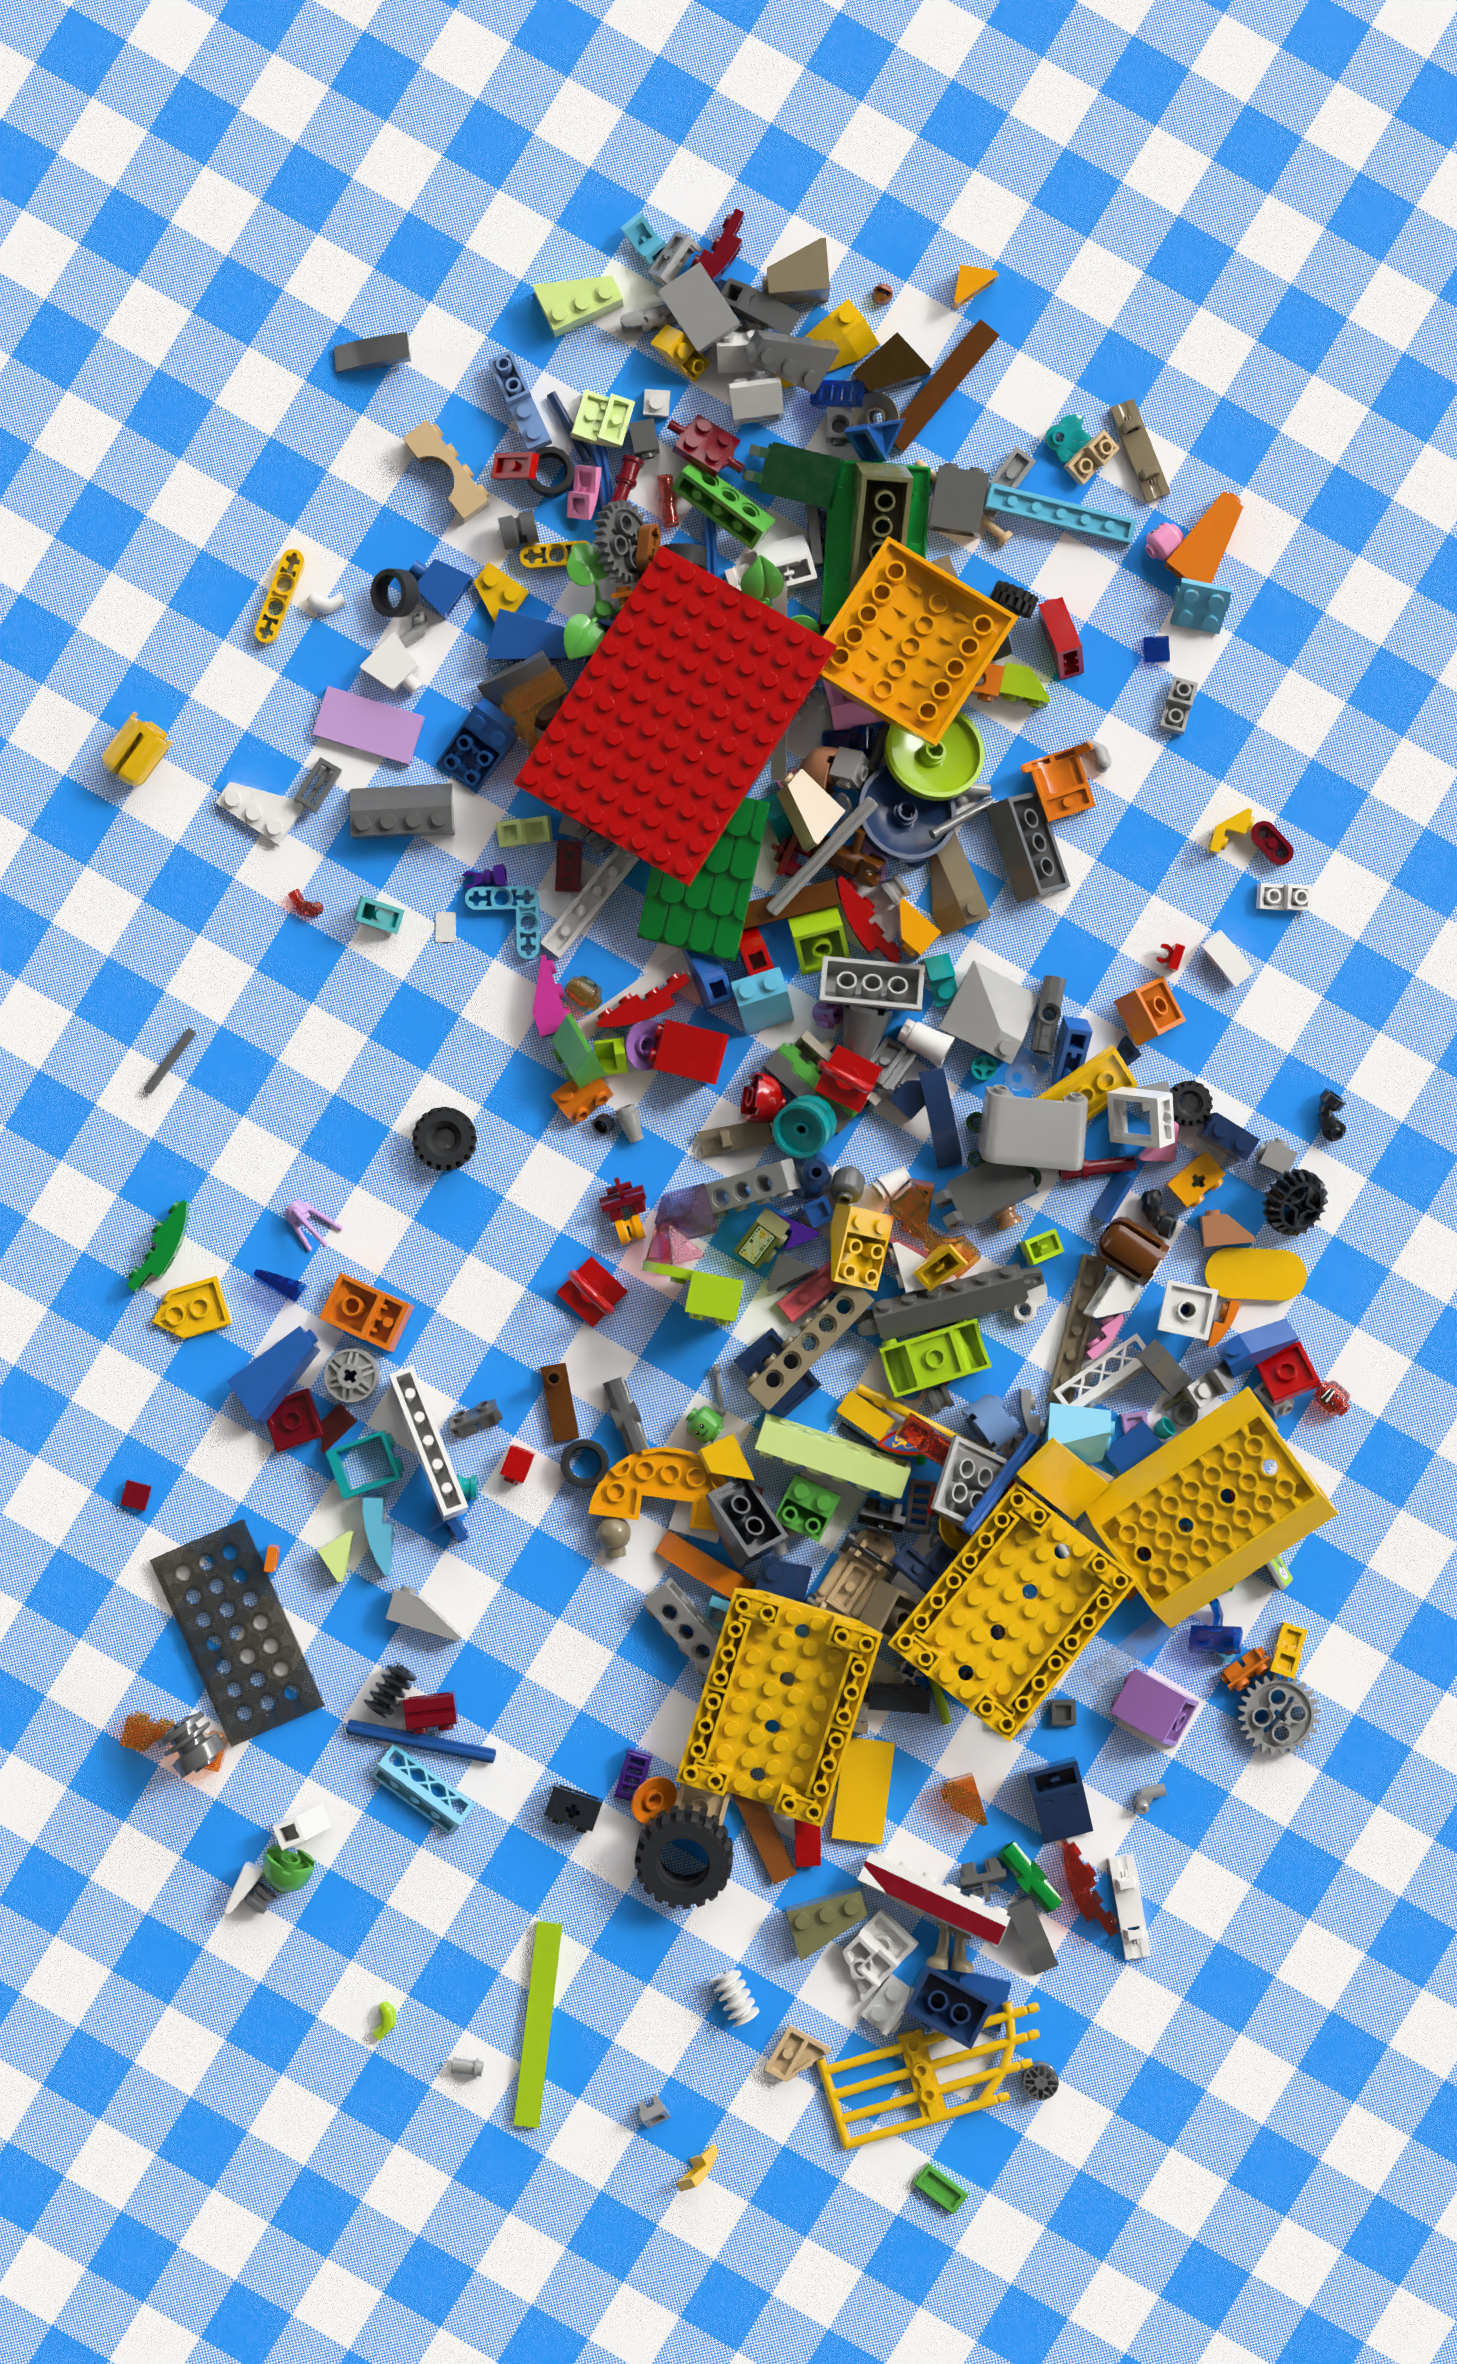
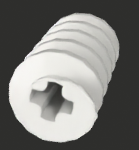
M729 1969L714 1976L709 1982L719 1983L714 1992H723V1995L718 2000L719 2002H728L723 2007V2010H732V2013L727 2018L728 2020L736 2019L737 2022L732 2027H737L752 2020L759 2013V2008L756 2006L752 2007L755 2003L754 1998H747L750 1990L743 1988L746 1984L744 1979H738L741 1976V1971Z

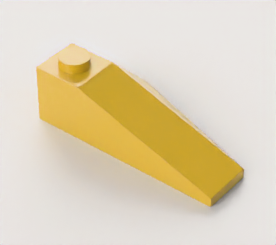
M849 298L804 336L815 340H831L840 349L828 372L862 360L880 345L867 321ZM780 377L781 385L785 389L795 386V384Z

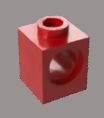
M512 1444L500 1472L501 1475H504L503 1480L514 1485H518L519 1482L524 1483L536 1453Z

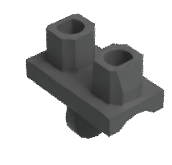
M998 1857L984 1860L987 1872L977 1874L975 1862L962 1864V1878H960L962 1890L982 1886V1888L973 1889V1894L975 1896L984 1895L985 1902L991 1901V1893L999 1892L998 1884L988 1886V1884L1007 1881L1006 1871L1002 1869Z

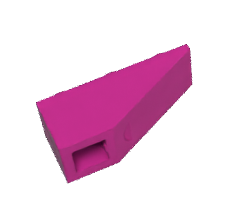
M546 955L541 956L532 1012L541 1038L555 1034L565 1016L571 1013L569 1007H563L561 998H564L565 995L561 983L555 984L553 974H556L557 971L553 960H547Z

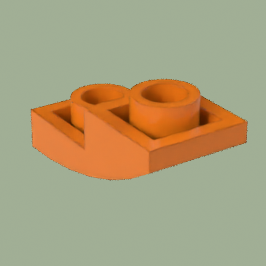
M1228 1299L1227 1303H1222L1219 1318H1222V1322L1212 1321L1209 1338L1205 1342L1206 1346L1214 1347L1223 1338L1232 1325L1241 1302Z

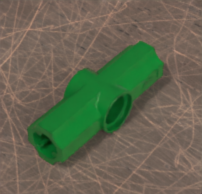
M1014 1840L1001 1849L998 1853L1000 1859L1014 1874L1013 1877L1027 1894L1030 1893L1046 1914L1054 1911L1064 1901L1057 1890L1048 1882L1047 1876L1034 1860L1031 1861Z

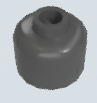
M845 1166L838 1169L833 1175L830 1188L831 1196L844 1205L858 1202L863 1195L865 1177L853 1166Z

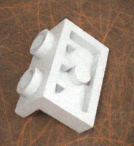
M891 1973L860 2015L881 2030L884 2036H887L889 2032L894 2033L902 2022L900 2017L904 2013L903 2010L911 1987Z

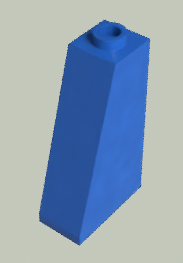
M499 608L486 658L489 660H526L543 650L549 660H568L563 642L565 627Z
M298 1326L227 1381L252 1419L261 1426L267 1422L321 1351L316 1344L319 1340L311 1329L306 1331L301 1326Z

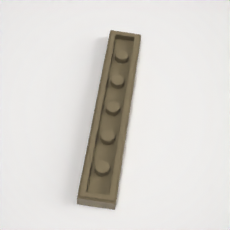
M1082 1253L1047 1393V1402L1062 1404L1053 1391L1080 1373L1093 1317L1086 1316L1083 1312L1101 1285L1106 1264L1096 1256ZM1069 1388L1062 1393L1068 1404L1073 1402L1076 1390L1074 1388Z

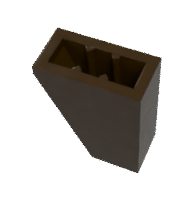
M897 332L852 373V385L860 394L871 392L883 393L926 379L931 375L932 369Z

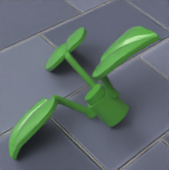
M585 543L573 545L567 561V573L571 581L579 586L586 587L594 582L596 603L591 611L592 620L585 614H577L571 617L565 626L563 642L569 660L593 655L606 635L605 630L599 624L600 618L608 621L612 615H617L624 606L613 609L610 602L600 599L598 580L607 578L610 572L604 573L605 564H599L601 555L595 554L598 548Z
M759 555L742 576L740 587L743 594H748L772 608L770 598H776L781 594L784 582L776 566L764 556ZM797 615L790 618L822 637L819 626L813 618L807 615Z

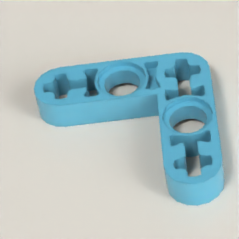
M474 887L467 891L465 902L474 911L516 910L518 954L525 960H533L539 955V896L533 887ZM517 890L516 896H523L525 891H529L530 895L534 896V899L530 900L528 905L525 904L524 900H516L518 905L512 906L514 900L512 891ZM492 891L490 896L492 906H487L488 901H480L479 906H475L474 902L469 900L470 897H474L475 892H479L481 897H488L486 892ZM500 891H504L509 895L508 903L502 906L495 902V895ZM523 917H533L535 919L534 928L531 930L523 929L521 927ZM521 933L526 935L536 933V938L531 937V945L536 946V950L531 951V955H527L525 951L521 950L522 946H526V937L521 938Z

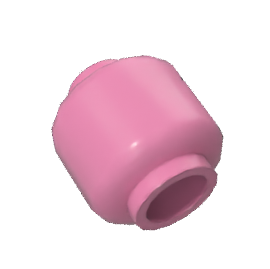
M1162 523L1146 535L1147 545L1145 549L1151 558L1166 561L1182 543L1184 536L1175 524Z

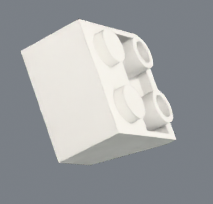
M738 318L741 326L716 343L718 373L768 371L751 362L744 353L756 330L767 331V328L750 322L747 319Z
M768 374L760 376L759 380L749 381V378H739L734 380V383L729 384L733 425L784 418L780 377Z
M804 534L755 547L757 557L759 555L764 556L779 570L783 581H787V591L817 583V574Z

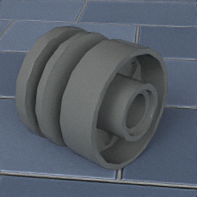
M202 1711L180 1720L169 1728L157 1742L159 1748L169 1742L173 1745L164 1753L166 1757L178 1752L180 1757L172 1766L181 1778L186 1777L193 1771L197 1773L217 1758L215 1756L226 1747L217 1733L207 1737L204 1736L203 1732L210 1726L209 1721L200 1727L196 1725V1722L204 1717Z

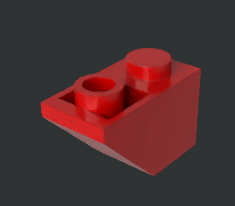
M758 928L743 930L738 953L747 977L774 969L766 944Z

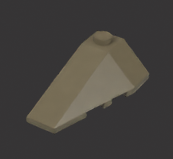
M954 830L948 843L937 854L929 858L932 914L938 929L941 931V936L973 925L991 916Z

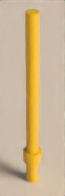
M860 1384L857 1388L856 1393L873 1401V1404L881 1409L885 1407L949 1441H952L953 1435H958L991 1451L888 1398L889 1395L882 1391L876 1392L863 1384Z

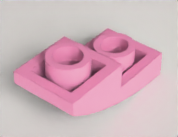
M1122 1313L1108 1315L1101 1320L1103 1325L1099 1329L1104 1337L1101 1339L1100 1336H1097L1087 1344L1089 1348L1085 1353L1090 1360L1098 1357L1113 1341L1124 1320Z

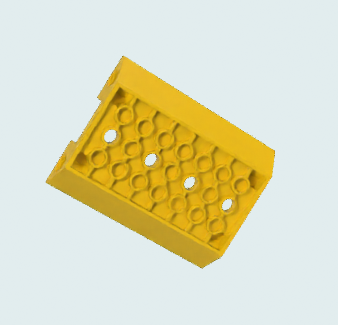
M1249 1386L1110 1482V1486L1085 1510L1094 1529L1118 1563L1139 1579L1135 1587L1144 1600L1170 1629L1339 1514L1309 1471L1306 1472L1278 1433V1427ZM1268 1459L1274 1460L1278 1465L1277 1471L1273 1474L1265 1472L1263 1469L1264 1461ZM1222 1490H1233L1235 1500L1232 1503L1224 1502L1221 1498ZM1182 1518H1189L1193 1522V1529L1190 1532H1184L1180 1529L1179 1521ZM1140 1547H1147L1151 1551V1558L1149 1560L1143 1561L1138 1557L1137 1551Z
M1015 1482L889 1641L888 1645L926 1676L937 1682L1010 1743L1139 1579L1029 1491ZM1059 1544H1065L1069 1547L1070 1553L1065 1559H1059L1055 1555V1548ZM1028 1584H1032L1037 1588L1038 1593L1034 1599H1026L1023 1596V1588ZM995 1625H1002L1005 1628V1636L1001 1640H995L991 1636V1629ZM963 1665H968L973 1669V1676L970 1680H962L959 1676V1669Z
M735 1588L675 1781L724 1796L725 1792L728 1791L774 1806L773 1812L823 1827L883 1634L859 1620L773 1593L756 1589ZM805 1624L809 1627L810 1633L807 1636L801 1637L795 1632L796 1626ZM790 1672L794 1675L795 1681L792 1684H784L780 1679L781 1674ZM776 1720L780 1725L779 1730L776 1732L768 1731L765 1727L766 1722ZM759 1767L764 1770L765 1776L757 1780L751 1776L750 1771L753 1768Z

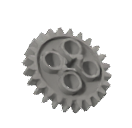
M1275 1672L1272 1673V1680H1269L1266 1675H1262L1263 1682L1261 1684L1257 1680H1253L1254 1689L1245 1687L1249 1693L1248 1696L1240 1695L1245 1704L1237 1705V1708L1243 1711V1714L1238 1715L1237 1719L1245 1723L1241 1724L1239 1729L1248 1730L1244 1738L1247 1740L1253 1737L1251 1745L1256 1747L1258 1744H1261L1260 1751L1262 1753L1269 1748L1271 1756H1274L1277 1749H1279L1282 1756H1285L1286 1749L1295 1754L1294 1746L1298 1745L1301 1749H1304L1302 1741L1304 1739L1309 1742L1312 1741L1308 1736L1309 1732L1317 1733V1730L1312 1725L1320 1723V1720L1315 1718L1314 1714L1320 1713L1321 1710L1314 1708L1313 1705L1319 1701L1316 1698H1309L1314 1691L1312 1689L1304 1691L1306 1687L1304 1681L1296 1685L1298 1679L1296 1676L1295 1679L1291 1678L1288 1681V1677L1283 1675L1279 1679ZM1275 1690H1281L1283 1693V1698L1279 1702L1271 1701V1694ZM1291 1696H1293V1697H1294L1293 1701L1290 1702L1289 1704H1287L1286 1707H1284V1706L1286 1705V1703L1288 1702V1699H1289ZM1296 1706L1302 1707V1715L1297 1719L1291 1718V1710ZM1261 1709L1266 1710V1719L1262 1722H1256L1254 1718L1255 1713ZM1276 1709L1281 1711L1284 1715L1283 1718H1275L1274 1711ZM1272 1722L1269 1730L1264 1732L1263 1729ZM1279 1726H1285V1736L1275 1738V1729Z

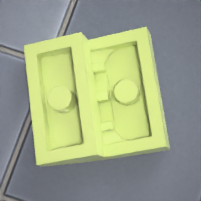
M585 389L570 437L596 445L621 448L635 402L612 393L610 397H606Z

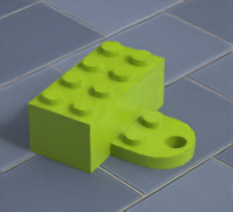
M643 1260L642 1271L671 1276L670 1282L685 1284L686 1280L691 1281L685 1312L690 1313L689 1318L704 1321L705 1316L715 1318L714 1323L730 1326V1321L736 1322L744 1280Z

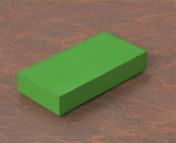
M929 2162L926 2163L912 2181L916 2187L952 2215L955 2214L969 2195L966 2190Z

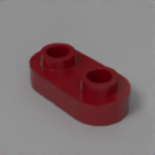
M1259 821L1252 827L1250 832L1251 841L1272 864L1283 866L1291 861L1294 855L1293 847L1272 823ZM1259 830H1264L1267 833L1265 839H1261L1258 836ZM1276 849L1283 850L1284 856L1282 858L1276 856Z

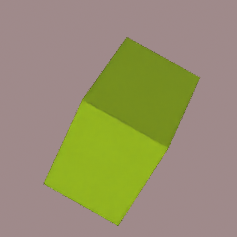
M1055 1228L1018 1242L1027 1266L1035 1265L1065 1252Z

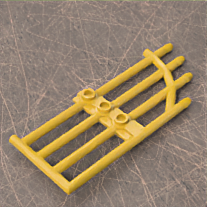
M1012 2001L1002 2003L1004 2012L988 2016L982 2029L1005 2022L1006 2038L931 2060L927 2045L950 2038L940 2032L924 2035L922 2028L897 2035L899 2043L828 2065L825 2057L816 2060L843 2150L845 2151L1010 2100L1008 2092H1001L998 2095L993 2094L1006 2075L1033 2066L1031 2058L1012 2063L1011 2059L1016 2045L1026 2043L1028 2040H1036L1040 2037L1038 2029L1016 2034L1015 2019L1026 2016L1029 2013L1038 2012L1040 2010L1038 2003H1030L1027 2006H1020L1014 2009ZM1004 2049L999 2067L939 2084L935 2073L936 2069ZM903 2053L907 2068L835 2089L831 2074ZM906 2078L911 2079L914 2089L913 2093L842 2113L838 2100L840 2098ZM990 2080L977 2100L946 2108L942 2094ZM918 2102L922 2117L850 2138L846 2123Z

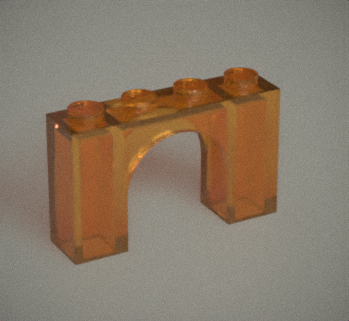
M555 665L550 666L502 695L504 703L500 706L508 718L513 716L517 723L514 729L521 740L526 738L530 746L526 749L530 755L540 740L534 728L535 718L539 710L547 703L569 691Z

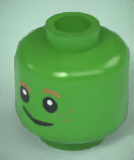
M706 1405L702 1406L699 1410L694 1407L685 1419L689 1422L686 1427L687 1432L701 1443H707L708 1441L713 1443L724 1428L722 1425L723 1418Z

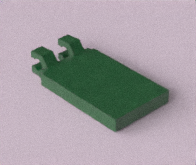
M777 442L769 443L768 448L754 444L750 445L748 454L764 458L765 461L762 473L744 469L742 479L758 483V489H761L760 492L832 510L845 459Z

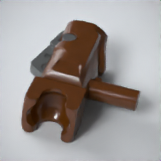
M859 828L855 832L852 844L848 846L843 844L824 866H827L839 876L853 875L857 877V882L872 888L881 880V876L875 872L886 864V860L873 853L866 855L860 852L866 832ZM825 835V837L820 841V843L814 847L812 856L830 838V836Z

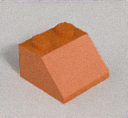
M1163 976L1114 1001L1118 1013L1123 1018L1136 1046L1186 1021Z

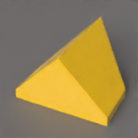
M734 1432L697 1450L708 1474L716 1473L754 1480Z

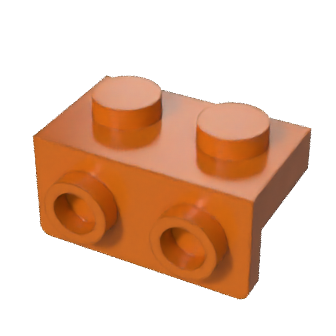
M600 1077L579 1089L575 1081L572 1083L567 1081L550 1096L572 1124L577 1125L579 1122L584 1121L599 1106L607 1103L614 1094Z

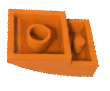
M340 1272L319 1319L387 1351L394 1352L415 1306Z

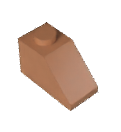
M1220 1209L1205 1211V1216H1199L1201 1247L1255 1242V1237L1228 1214H1220Z

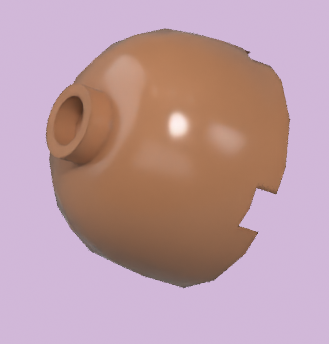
M820 746L812 750L806 758L802 759L799 770L803 769L829 796L833 797L837 792L833 790L836 782L829 773L839 748Z

